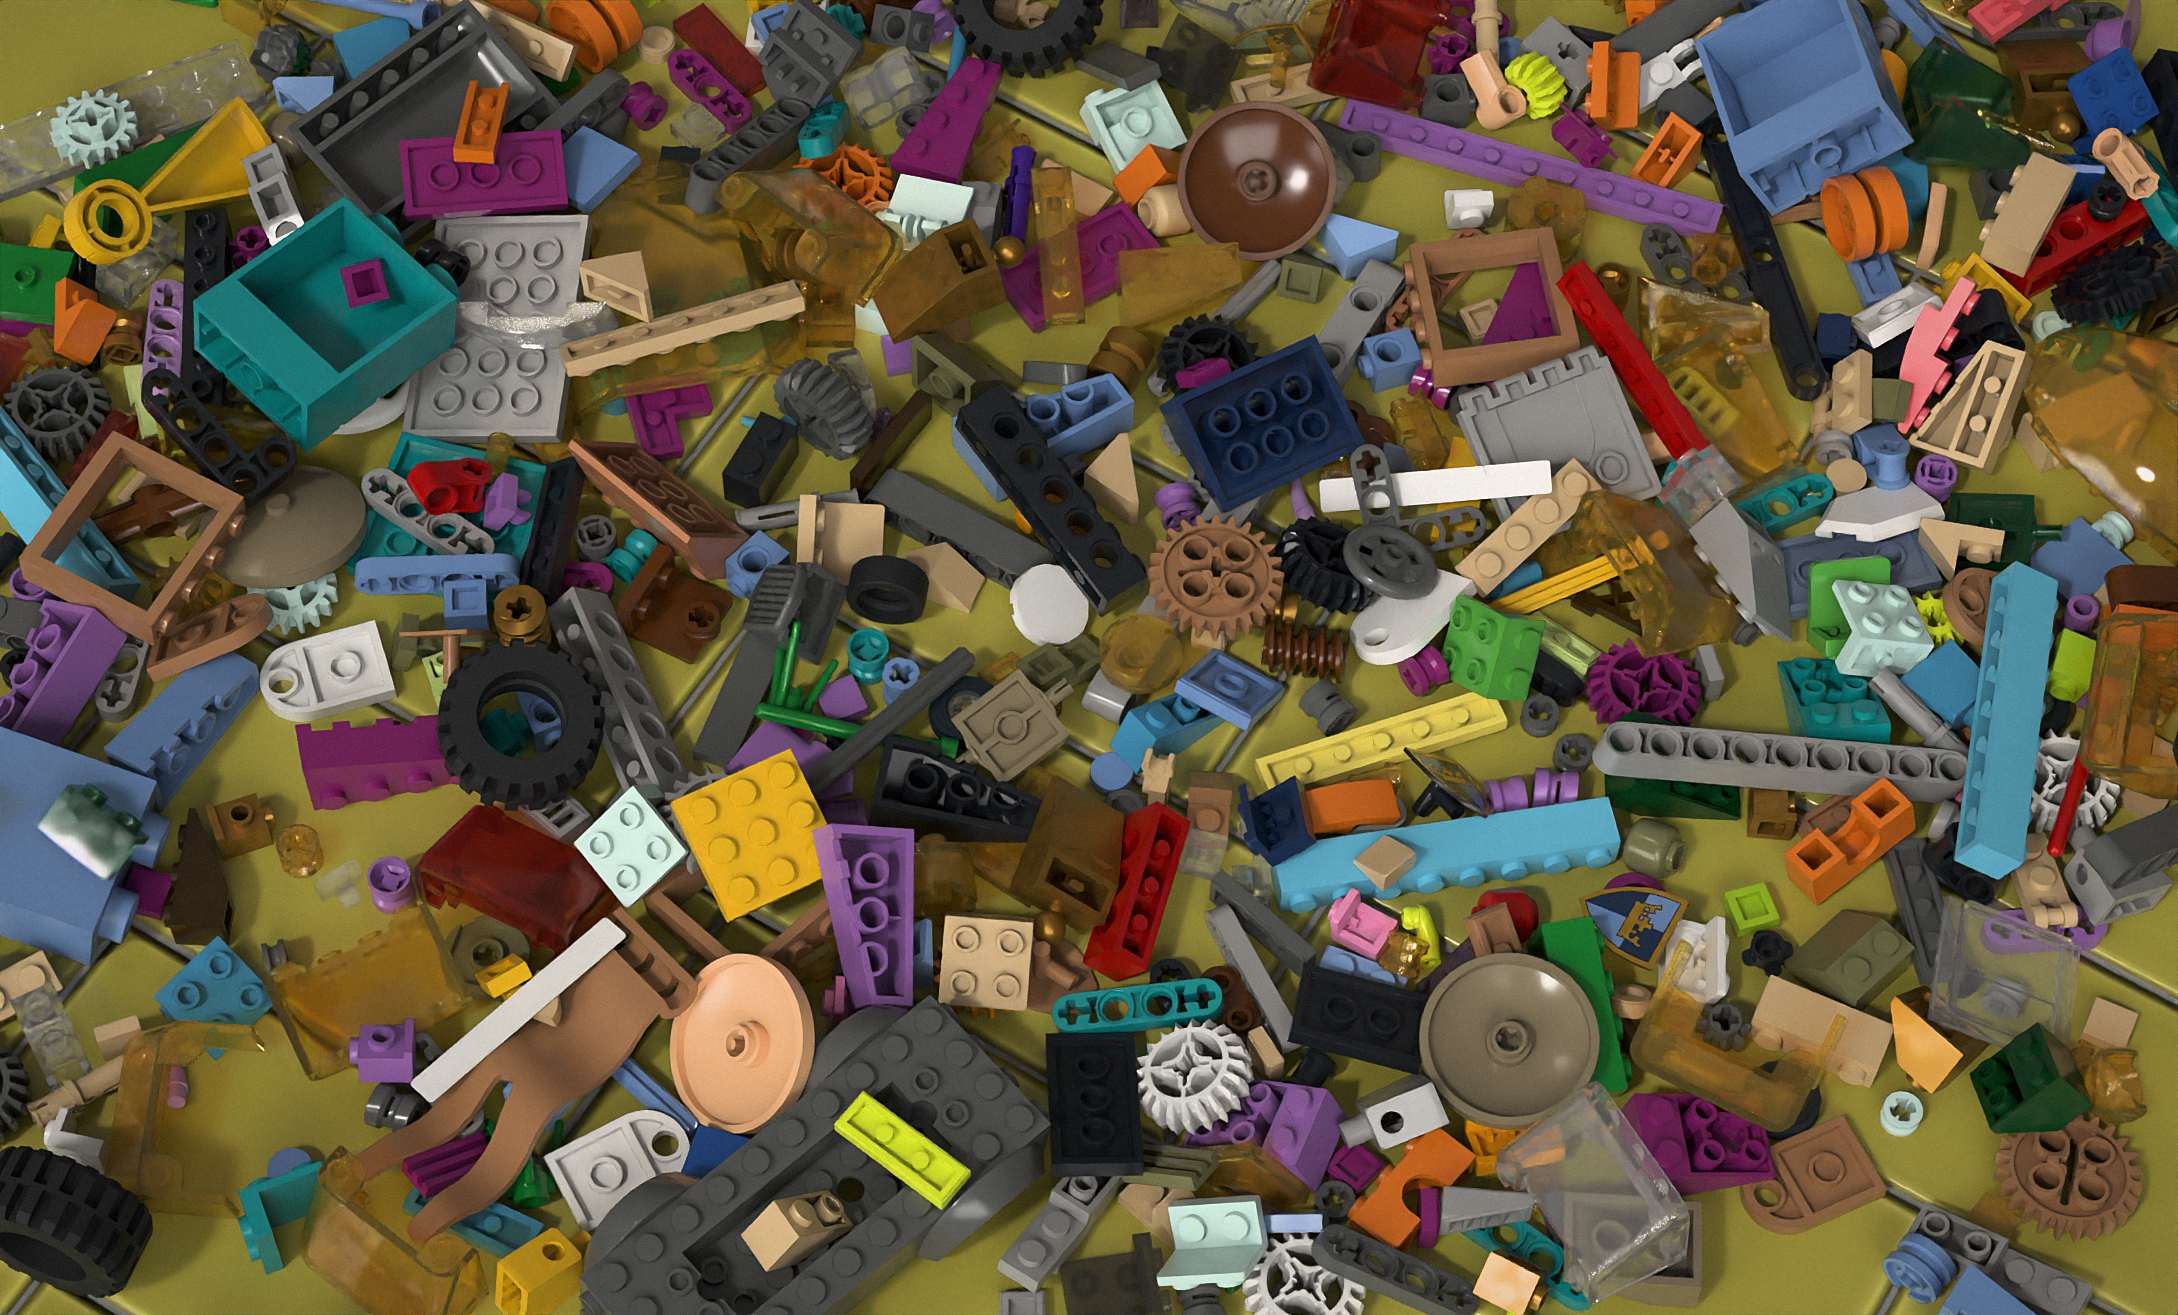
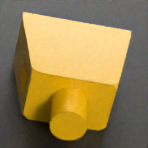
M550 1228L499 1260L497 1265L495 1305L505 1315H550L580 1289L579 1277L583 1275L584 1256L592 1236L585 1230H581L570 1239H567L557 1228Z

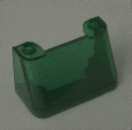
M1934 36L1908 70L1907 86L1901 110L1904 113L1914 142L1902 148L1903 156L1917 165L2010 171L2014 167L2016 168L2018 164L2023 165L2028 158L2031 148L2028 138L2021 133L2013 135L1999 127L1997 122L1998 118L2006 116L2014 105L2015 97L2012 96L2013 86L2011 80Z

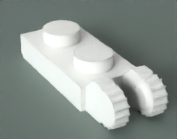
M1693 38L1684 40L1682 43L1674 46L1668 53L1665 51L1641 66L1639 115L1656 106L1658 97L1666 89H1674L1684 80L1691 82L1699 75L1701 76V74L1705 73L1700 58L1688 64L1682 71L1676 66V63L1691 55L1696 49Z

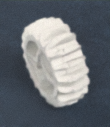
M2052 729L2045 733L2044 739L2041 738V746L2036 755L2034 771L2037 775L2036 785L2041 789V793L2038 795L2032 790L2030 809L2032 810L2030 823L2032 822L2036 825L2035 833H2042L2043 829L2052 832L2082 738L2081 736L2078 740L2072 739L2069 729L2063 732L2062 737H2057ZM2100 743L2097 746L2088 774L2093 781L2092 789L2094 796L2086 791L2088 786L2085 785L2070 834L2078 827L2086 824L2092 830L2094 826L2101 828L2106 823L2108 816L2113 814L2116 807L2115 801L2120 793V785L2116 784L2119 774L2118 770L2111 768L2113 763L2112 755L2099 756L2102 750Z
M1192 1018L1187 1028H1183L1175 1022L1174 1032L1167 1035L1160 1031V1041L1157 1044L1146 1043L1149 1055L1137 1058L1140 1068L1137 1070L1139 1102L1142 1104L1143 1111L1162 1129L1169 1127L1177 1135L1186 1128L1188 1132L1195 1136L1198 1128L1202 1125L1212 1131L1213 1122L1219 1118L1228 1123L1227 1112L1230 1109L1241 1110V1102L1238 1098L1250 1096L1248 1083L1254 1080L1253 1071L1250 1068L1253 1064L1250 1054L1245 1049L1246 1046L1239 1036L1232 1033L1230 1028L1224 1024L1217 1026L1210 1019L1201 1026L1199 1022ZM1212 1056L1218 1057V1058H1221V1059L1213 1060ZM1174 1093L1176 1097L1167 1096L1165 1094Z
M1309 1232L1301 1233L1300 1239H1295L1292 1233H1283V1244L1273 1237L1268 1239L1269 1247L1248 1276V1280L1243 1282L1242 1293L1249 1296L1244 1302L1245 1310L1247 1312H1255L1254 1315H1290L1293 1313H1301L1303 1315H1362L1364 1305L1360 1300L1365 1298L1366 1287L1319 1266L1311 1252V1245L1314 1240L1309 1239ZM1333 1243V1245H1334V1251H1333V1252H1335L1336 1254H1340V1253H1338V1252L1336 1251V1248H1335V1247H1336V1244ZM1301 1262L1311 1263L1317 1266L1308 1267L1303 1265ZM1279 1270L1283 1275L1282 1282L1285 1286L1280 1289L1279 1296L1272 1299L1267 1288V1282ZM1336 1281L1340 1289L1341 1299L1332 1310H1329L1323 1293L1328 1291L1329 1284ZM1298 1286L1301 1288L1299 1291L1296 1290ZM1312 1289V1293L1309 1294L1307 1290Z

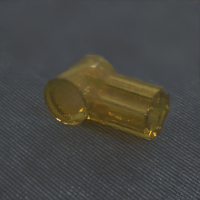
M1694 232L1692 243V277L1696 278L1701 286L1715 287L1718 281L1726 278L1727 270L1733 268L1734 233Z

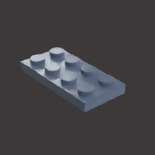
M1919 528L1873 543L1857 541L1854 534L1849 535L1834 532L1833 538L1818 537L1813 533L1775 541L1784 555L1790 620L1808 617V568L1815 561L1883 555L1891 563L1890 585L1905 587L1910 595L1939 589L1942 578L1936 564L1918 542Z

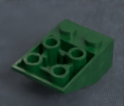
M1634 709L1616 721L1682 726ZM1612 745L1614 749L1622 752L1620 748H1618L1615 745ZM1654 749L1655 752H1657L1660 755H1663L1662 752H1660L1657 749ZM1695 752L1699 757L1705 759L1701 754ZM1605 774V797H1609L1611 807L1638 816L1731 821L1740 819L1739 786Z

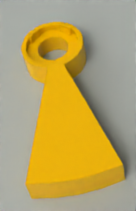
M238 95L225 103L138 190L123 181L105 179L97 181L77 192L70 199L64 210V233L68 241L71 242L72 248L82 258H86L87 261L96 265H116L138 253L147 245L152 232V217L251 199L247 189L251 185L241 159L273 143L256 115ZM99 205L109 206L120 215L123 222V232L120 238L110 237L99 228L96 220V211Z

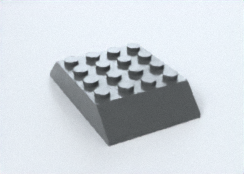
M462 0L286 128V131L343 196L367 217L374 213H380L387 217L398 229L406 247L417 243L435 229L436 219L406 222L399 148L400 140L456 137L470 80L478 81V87L501 88L502 82L510 83L511 96L502 133L533 131L562 105L469 0Z

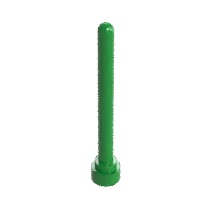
M760 703L755 708V714L759 719L847 740L863 727L862 725L768 703ZM896 733L892 735L893 737L931 744L942 750V756L952 761L955 760L959 739L942 736L941 739L932 738L931 742ZM883 742L879 747L884 748L885 742Z

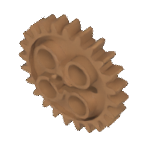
M1214 514L1212 523L1207 524L1201 515H1197L1196 526L1193 527L1185 520H1181L1180 533L1171 528L1167 529L1166 541L1158 539L1156 542V553L1150 554V567L1147 573V581L1151 582L1149 596L1156 597L1155 609H1167L1165 620L1167 623L1179 618L1181 620L1180 632H1184L1190 626L1196 627L1195 638L1198 639L1204 630L1210 631L1213 641H1217L1219 631H1225L1232 640L1238 627L1248 635L1251 633L1252 621L1263 626L1266 613L1273 615L1276 601L1281 599L1282 587L1280 586H1283L1284 572L1280 571L1282 558L1274 557L1276 547L1274 543L1263 545L1265 538L1263 531L1252 536L1250 534V522H1247L1241 528L1235 527V516H1231L1227 524H1221L1218 514ZM1188 556H1197L1201 560H1191ZM1236 557L1244 561L1235 562L1230 560L1229 558ZM1188 592H1197V593L1201 594L1202 596L1194 597V596H1190V595L1187 594V593H1188ZM1237 593L1241 594L1244 597L1234 598L1229 594Z
M2081 1114L2059 1131L2008 1133V1136L2003 1135L1994 1160V1164L1997 1166L1994 1180L2002 1182L1998 1191L1999 1196H2012L2007 1209L2009 1211L2022 1209L2024 1211L2020 1221L2022 1224L2032 1219L2037 1221L2036 1233L2041 1234L2047 1227L2053 1228L2054 1238L2058 1241L2063 1231L2069 1232L2073 1242L2078 1243L2082 1232H2086L2092 1241H2096L2100 1230L2110 1236L2113 1234L2117 1224L2124 1226L2130 1213H2134L2139 1202V1196L2143 1189V1184L2139 1181L2143 1174V1169L2134 1166L2139 1156L2137 1152H2125L2129 1142L2128 1138L2115 1140L2112 1137L2116 1128L2114 1125L2102 1130L2098 1127L2099 1116H2094L2088 1123L2083 1121V1114ZM2070 1143L2076 1145V1154L2069 1179L2071 1186L2067 1193L2066 1206L2060 1203V1197L2067 1172L2065 1164L2070 1153ZM2038 1185L2044 1186V1187H2046L2047 1189H2043V1188L2039 1187ZM2083 1196L2089 1197V1198H2091L2092 1200H2088V1199L2084 1198Z

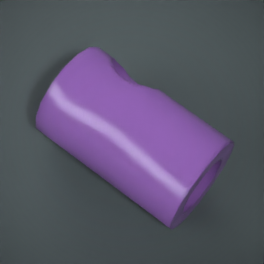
M2085 594L2072 596L2058 624V634L2064 628L2073 632H2086L2089 634L2099 611L2095 599Z

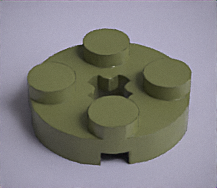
M497 915L474 917L475 922L468 923L464 927L460 924L454 928L443 945L442 962L448 984L459 994L471 1000L504 1002L501 995L493 998L482 990L475 974L493 964L482 966L480 961L475 958L477 955L485 956L488 950L494 951L496 962L514 953L526 962L530 970L532 957L529 944L518 925L505 917Z

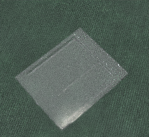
M1947 896L1944 898L1927 1020L2002 1048L2009 1044L2018 1034L2039 1022L2069 1048L2081 947L2075 945L2068 937L1972 900L1964 902Z

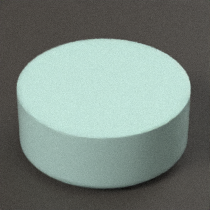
M2044 311L2035 317L2030 330V336L2039 348L2047 351H2058L2065 348L2069 337L2073 333L2072 323L2068 324L2066 319L2060 320L2056 311Z

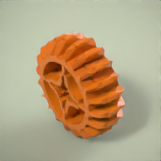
M844 139L836 151L828 156L814 159L800 157L799 164L793 165L790 181L788 182V193H790L789 200L792 210L796 211L799 221H806L809 230L816 229L819 224H824L842 235L843 232H850L854 238H856L858 229L862 227V212L865 206L875 201H891L895 191L893 173L891 168H887L884 157H877L873 147L863 151L860 141L851 147L847 145ZM841 184H844V186H842V194L839 195V192H841ZM869 214L868 220L873 225L872 216Z

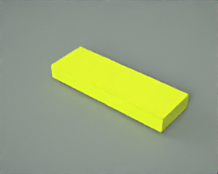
M865 1091L861 1092L834 1124L835 1131L941 1210L945 1208L971 1177L970 1169Z

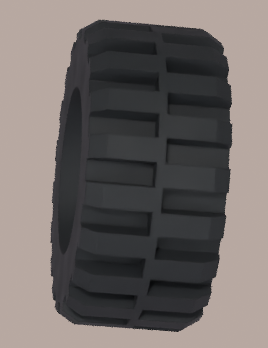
M952 0L955 4L952 8L955 22L959 26V31L979 59L1000 64L1002 72L1004 69L1007 70L1011 77L1023 78L1024 72H1029L1032 78H1040L1045 76L1044 70L1052 68L1056 74L1066 69L1063 64L1064 61L1071 57L1076 62L1084 55L1080 48L1084 43L1092 45L1097 35L1093 28L1094 25H1101L1103 12L1100 9V5L1104 3V0H1060L1050 18L1039 26L1027 30H1012L1001 26L994 16L995 0Z
M511 638L510 645L506 647H501L499 641L487 644L485 653L479 655V653L474 651L464 659L461 669L455 668L448 678L447 688L442 692L436 730L438 731L437 746L439 754L445 757L444 767L450 777L457 775L460 779L459 787L468 795L473 791L481 795L480 802L492 807L494 801L505 803L504 810L517 812L519 805H528L529 810L533 811L543 809L544 802L548 800L556 804L566 798L571 788L574 790L578 789L585 781L586 774L592 770L596 762L604 735L603 726L605 723V707L600 706L601 692L597 683L590 684L588 681L590 672L582 663L575 667L570 662L572 654L562 648L557 654L548 651L549 642L537 639L535 647L524 646V638ZM509 692H526L541 697L555 709L561 720V735L557 744L547 753L528 759L513 758L496 751L486 742L480 732L479 719L485 704L493 698Z
M10 1146L1 1150L0 1260L8 1264V1267L31 1276L33 1280L40 1283L45 1282L62 1291H72L80 1296L87 1297L92 1295L95 1298H104L105 1296H113L123 1290L153 1232L152 1216L149 1214V1209L146 1205L138 1202V1197L134 1193L122 1188L121 1184L113 1178H107L100 1174L99 1170L89 1165L86 1167L65 1155L58 1156L53 1154L52 1151L41 1148L34 1150L30 1146H20L18 1148Z

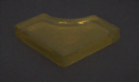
M1256 1143L1190 1148L1216 1152L1219 1166L1207 1178L1213 1185L1230 1186L1245 1190L1254 1195H1260L1262 1199L1273 1206L1307 1203L1311 1192L1309 1187Z

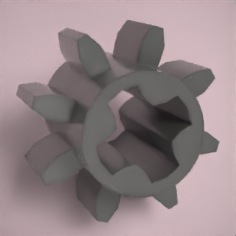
M1723 999L1721 1004L1714 1008L1706 1003L1701 1013L1702 1018L1697 1019L1694 1026V1032L1703 1034L1700 1048L1705 1049L1708 1047L1710 1050L1717 1052L1718 1057L1721 1058L1724 1052L1729 1051L1731 1048L1738 1053L1741 1052L1744 1044L1742 1038L1749 1036L1752 1027L1748 1023H1742L1745 1009L1743 1007L1737 1009L1733 1005L1728 1004L1726 999Z

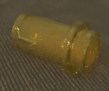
M502 432L491 433L488 437V445L483 461L492 467L493 473L491 480L485 484L487 486H491L503 472L510 474L507 466L512 447L514 446V440L510 435Z
M1385 762L1383 768L1348 775V782L1390 779L1395 795L1398 794V790L1405 788L1399 764L1391 765L1390 762Z

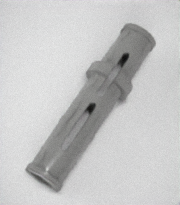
M856 488L820 495L819 491L811 493V495H817L818 502L860 504ZM800 499L734 510L737 526L746 533L757 532L759 529L764 531L797 525L799 522ZM790 511L794 512V514L787 516H781L765 520L758 519L759 517L768 515H774Z
M1887 665L1867 684L1925 741L1922 744L1925 748L1954 750L1960 752L1968 759L1969 747L1951 730L1953 726L1948 721L1944 723L1896 677Z

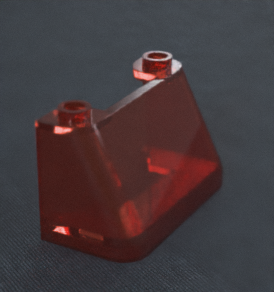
M1333 0L1306 80V85L1321 94L1400 111H1407L1411 107L1417 108L1427 93V88L1424 87L1425 78L1417 74L1429 33L1436 26L1441 28L1451 15L1452 7L1449 6L1450 0Z
M486 804L484 806H472L423 853L413 868L421 902L438 910L441 909L446 899L448 906L454 909L460 903L465 904L530 935L532 946L540 948L544 944L555 952L552 961L601 919L606 918L618 900L578 849L507 817L501 809L494 805L492 807Z

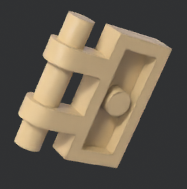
M1858 349L1833 365L1832 380L1830 373L1826 372V381L1821 396L1811 401L1814 404V414L1810 417L1809 430L1813 434L1814 445L1815 437L1823 431L1841 430L1852 435L1872 422L1871 353ZM1815 379L1814 384L1812 386L1817 384V381Z

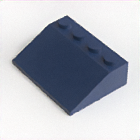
M1315 334L1181 394L1159 406L1176 445L1221 513L1349 455L1358 447L1365 445Z

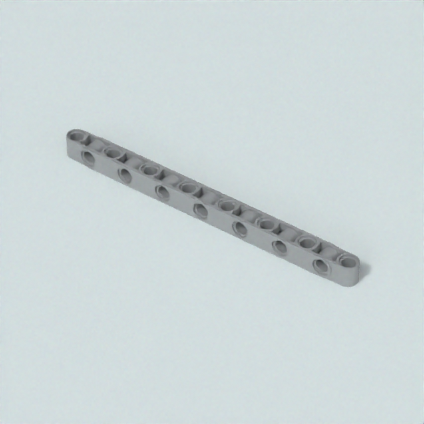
M1371 258L1317 337L1340 390L1343 389L1358 366L1357 357L1361 356L1363 339L1378 335L1385 323L1386 313L1406 289L1404 272L1374 258ZM1278 487L1223 513L1220 512L1211 498L1201 516L1206 524L1212 523L1214 514L1219 515L1221 524H1227L1230 517L1235 516V527L1241 528L1244 524L1250 522L1252 529ZM1188 556L1191 560H1201L1197 556ZM1188 592V593H1187V594H1189L1190 596H1194V597L1202 596L1201 594H1199V593H1197V592ZM1149 593L1092 679L1082 700V708L1118 726H1121L1128 711L1136 706L1184 633L1179 631L1181 621L1179 618L1169 623L1165 621L1167 609L1156 610V597L1149 596ZM1133 666L1137 669L1129 671L1123 669V667Z

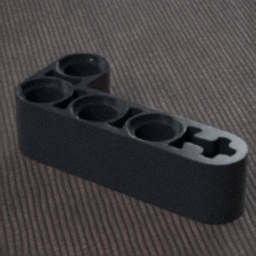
M1992 288L1977 291L1981 296L1969 316L1962 313L1954 326L1960 331L1948 351L1941 348L1938 354L1953 362L1980 350L1987 340L2024 351L2026 346L2014 311L2001 292ZM1914 326L1876 348L1863 343L1856 349V351L1863 349L1872 354V378L1899 379L1905 349Z
M155 368L144 376L141 385V402L144 408L206 478L243 496L245 508L256 505L292 475L297 455L294 445L287 438L281 436L270 437L246 454L175 373L169 369ZM156 386L159 390L167 387L168 397L166 398L161 393L154 396L153 387ZM171 403L173 408L169 412V404ZM189 415L195 417L200 425L194 430H184L176 421L182 416ZM211 447H220L226 451L228 456L223 461L214 462L208 459L204 452ZM271 452H278L283 454L288 462L282 467H273L267 463L265 457ZM239 478H247L254 483L256 488L250 493H241L234 488L232 483Z

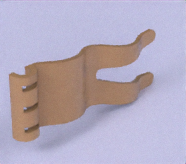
M619 907L612 914L615 917L614 924L626 934L625 939L559 994L562 1015L557 1027L531 1018L445 1091L435 1105L420 1119L379 1139L353 1160L351 1168L356 1179L361 1182L371 1181L394 1165L402 1162L403 1159L439 1147L453 1139L473 1120L494 1086L500 1080H506L512 1084V1089L503 1106L492 1138L477 1163L459 1181L437 1194L409 1222L407 1231L414 1243L427 1244L456 1222L487 1208L499 1199L522 1172L540 1134L551 1118L567 1103L590 1092L608 1079L628 1058L645 1030L658 1014L662 1018L671 1019L685 1012L694 1002L698 993L696 980L622 907ZM630 934V938L626 945L623 946L621 949L615 951V949L618 948L628 938ZM654 958V962L650 969L645 973L639 975L638 973L642 972ZM679 981V985L676 991L668 998L663 999V997H665L668 993L672 991V989L676 986V984Z

